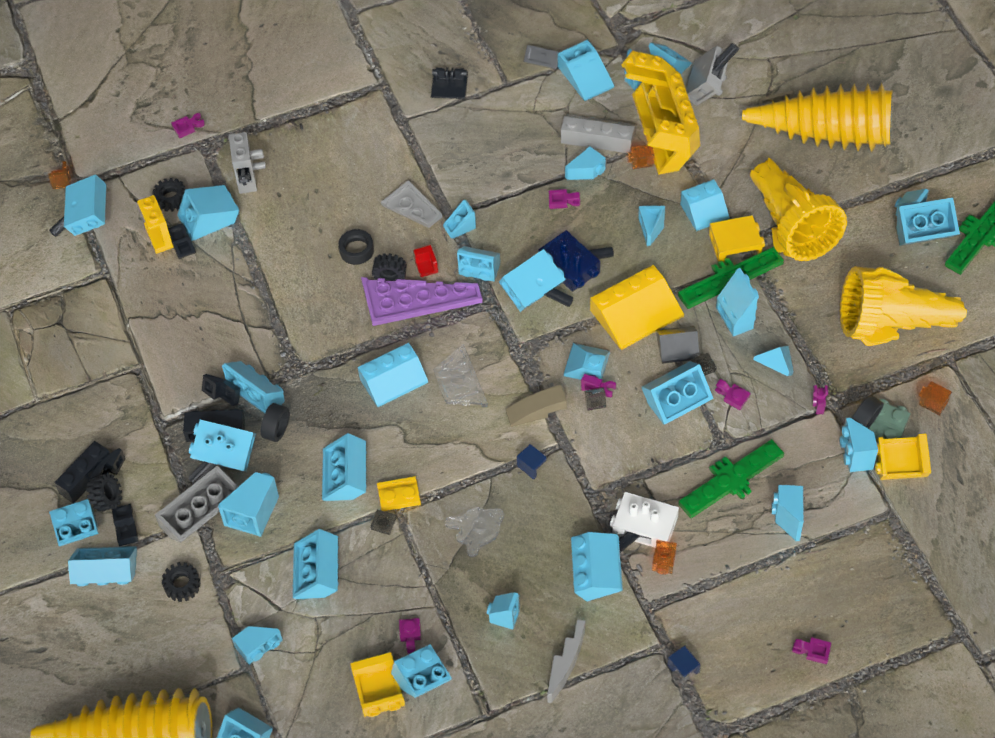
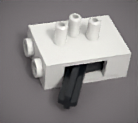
M625 492L623 499L619 498L617 502V515H613L610 522V527H613L612 534H617L620 537V553L633 542L667 551L678 519L679 507Z

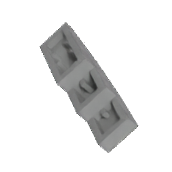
M577 620L574 638H565L563 656L554 655L547 694L549 703H552L562 690L575 666L585 633V621Z

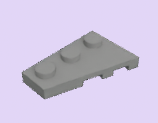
M409 180L381 201L383 207L428 228L443 217L442 213Z

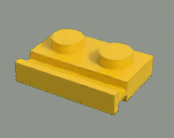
M416 476L377 483L381 511L421 505Z

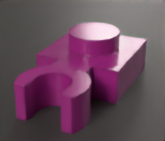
M196 113L190 119L185 116L171 122V125L180 139L194 133L195 127H203L205 122L201 119L200 113Z

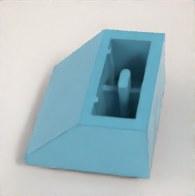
M466 246L458 249L459 275L495 282L500 267V253Z
M846 418L845 426H842V436H840V446L845 450L843 455L845 465H848L849 472L873 470L878 452L874 432L852 418Z
M88 499L49 511L59 547L98 534L97 522Z
M431 645L394 661L391 671L401 690L415 698L452 679Z

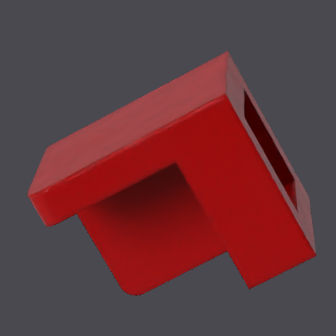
M431 245L413 250L414 261L420 277L438 273L437 260Z

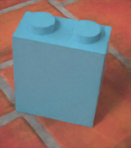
M225 185L185 189L177 216L181 223L184 224L191 241L234 224L239 214V208Z
M255 472L226 497L218 506L224 526L261 537L279 498L274 477L268 473L261 474Z

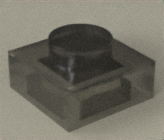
M709 353L691 359V362L700 364L704 376L716 372L717 367Z
M603 387L584 391L587 411L606 408V397Z
M377 509L370 525L371 530L390 535L397 519L396 514Z

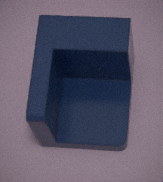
M529 444L517 455V466L532 479H535L537 477V469L546 462L547 457Z
M683 646L668 657L667 666L672 672L677 669L683 677H686L691 672L697 675L700 672L701 664L686 646Z

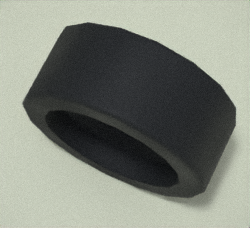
M352 229L341 235L338 243L339 253L346 263L360 265L371 259L374 254V245L369 233L361 229ZM354 241H361L367 244L366 249L358 253L348 252L345 248Z
M869 395L858 407L852 419L869 429L880 414L884 403L873 395Z
M272 403L267 408L261 423L260 433L262 438L273 442L281 440L289 422L290 413L288 407Z

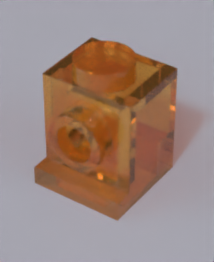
M638 145L630 148V152H627L628 163L632 164L633 169L654 166L653 147Z
M656 541L652 571H656L659 574H673L677 543Z

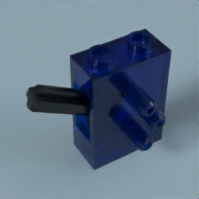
M567 230L538 249V253L544 249L546 253L552 256L553 263L564 273L566 280L563 284L572 292L577 288L583 287L591 278L599 275L601 266L599 259L614 256L612 247L588 250Z

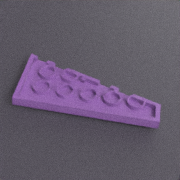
M361 277L373 326L482 303L478 283L455 282L454 284H443L440 281H436V283L402 279L385 281L383 278L368 280V278Z

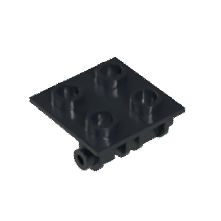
M436 67V69H432L431 98H466L467 70L455 68L454 71V68H451V71H449L448 67H446V71L445 68Z

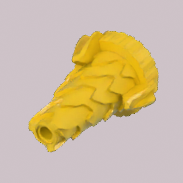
M768 158L765 162L757 165L754 170H751L750 177L762 192L764 202L771 212V217L777 224V227H773L771 232L773 244L778 253L783 252L785 256L792 257L798 261H810L822 257L839 243L847 226V216L832 197L824 194H814L809 188H804L786 170L782 171L771 158Z
M852 267L845 278L840 300V322L843 333L846 337L861 340L865 346L898 340V329L912 330L916 327L931 328V326L957 327L958 322H962L966 318L967 313L964 302L961 301L960 297L946 296V293L932 292L928 289L915 287V285L909 284L908 279L884 267L876 269Z

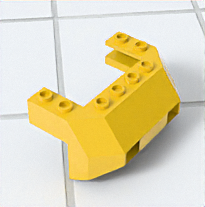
M632 50L621 66L626 70L625 78L642 82L632 96L657 173L659 175L679 171L700 147L699 126L681 74L662 57Z

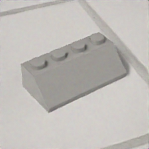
M567 114L564 116L561 127V143L583 147L590 146L596 149L631 154L637 124Z
M216 466L155 514L159 527L171 539L181 543L219 513V504L236 490L238 486Z

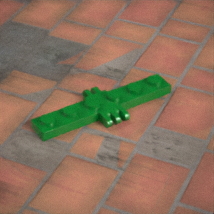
M995 202L980 220L972 215H968L966 220L962 222L959 226V231L967 236L947 259L945 267L961 275L985 245L995 247Z
M774 247L736 265L729 258H726L724 262L719 261L718 266L716 264L711 265L715 275L679 291L678 297L685 307L690 309L719 295L738 268H741L743 273L747 274L749 280L783 265L784 259Z
M771 439L734 465L725 456L721 459L722 462H715L716 467L714 465L709 466L710 471L715 477L679 500L678 505L692 519L729 493L733 496L736 494L740 499H743L745 497L744 492L747 495L752 493L748 487L750 485L748 480L783 458L784 452Z

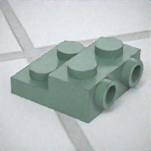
M879 399L884 403V406L869 430L874 432L876 440L878 437H883V439L901 438L911 413L903 406H897L896 408L889 405L887 400Z

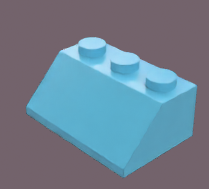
M953 198L898 207L896 228L899 245L959 235Z
M409 343L358 367L360 381L377 407L428 383L419 358Z
M241 361L224 363L222 365L225 379L241 388L240 396L263 413L266 412L272 403L282 405L285 402L283 389L277 384L273 385L265 375H259L251 365H245Z
M690 361L641 387L648 405L664 425L714 399L700 364Z
M347 433L323 448L322 500L324 501L354 500L366 492L365 440Z
M318 529L294 543V599L325 598L338 591L339 547L337 535Z
M587 532L571 537L574 593L585 601H590L623 591L619 536L617 534Z
M137 546L77 548L68 560L70 584H77V586H87L89 583H97V585L102 586L112 582H117L119 585L128 584L135 576Z

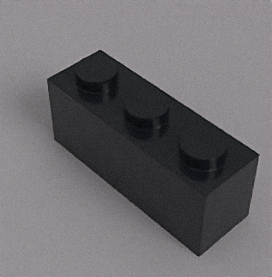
M194 410L184 412L183 433L186 442L195 441L194 428L200 420L245 430L243 410Z
M94 441L54 482L59 494L74 504L86 492V488H89L87 483L90 482L91 474L99 463L110 454L109 450Z

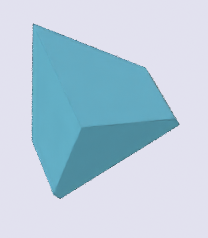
M467 200L459 203L455 211L443 224L450 238L458 237L476 229L475 212Z
M639 206L638 218L647 246H651L664 228L665 206Z
M789 346L770 350L755 356L753 359L786 376H791L794 372Z

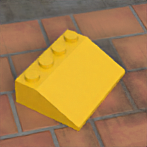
M654 265L590 298V311L620 350L684 317V313L666 280Z

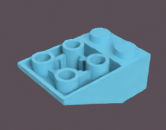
M588 40L558 53V68L584 101L615 87L597 51Z
M741 268L736 270L717 297L716 309L732 336L754 329L757 299H759L757 290L752 288L748 275L744 274Z

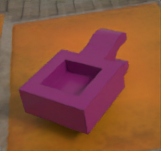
M567 189L549 190V209L568 208V204L580 206L579 192L567 194Z
M584 374L581 379V390L599 396L601 393L611 398L613 391L608 389H616L615 382L607 381L602 383V379L594 375Z
M722 379L716 384L717 388L715 391L725 396L724 402L738 410H741L750 398L751 393L736 384L730 387Z
M817 385L813 386L812 406L816 407V414H824L826 396H828L827 385L824 388L817 387Z
M420 618L399 620L400 642H406L407 655L416 651L415 641L421 640Z
M812 637L810 642L795 639L792 652L796 654L806 653L807 660L827 665L832 642Z

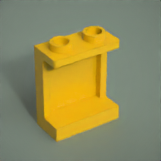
M152 195L138 200V206L145 220L144 226L156 254L173 248L166 221L155 196Z
M753 215L710 223L709 237L718 262H724L726 255L756 250L757 254L762 253V247H765L763 236L760 237L759 224L755 222Z
M918 434L917 437L877 438L878 462L875 463L876 474H879L880 480L928 477L931 474L927 434Z
M391 652L350 663L364 717H374L381 712L387 710L396 711L405 706L401 688L391 674L394 664Z

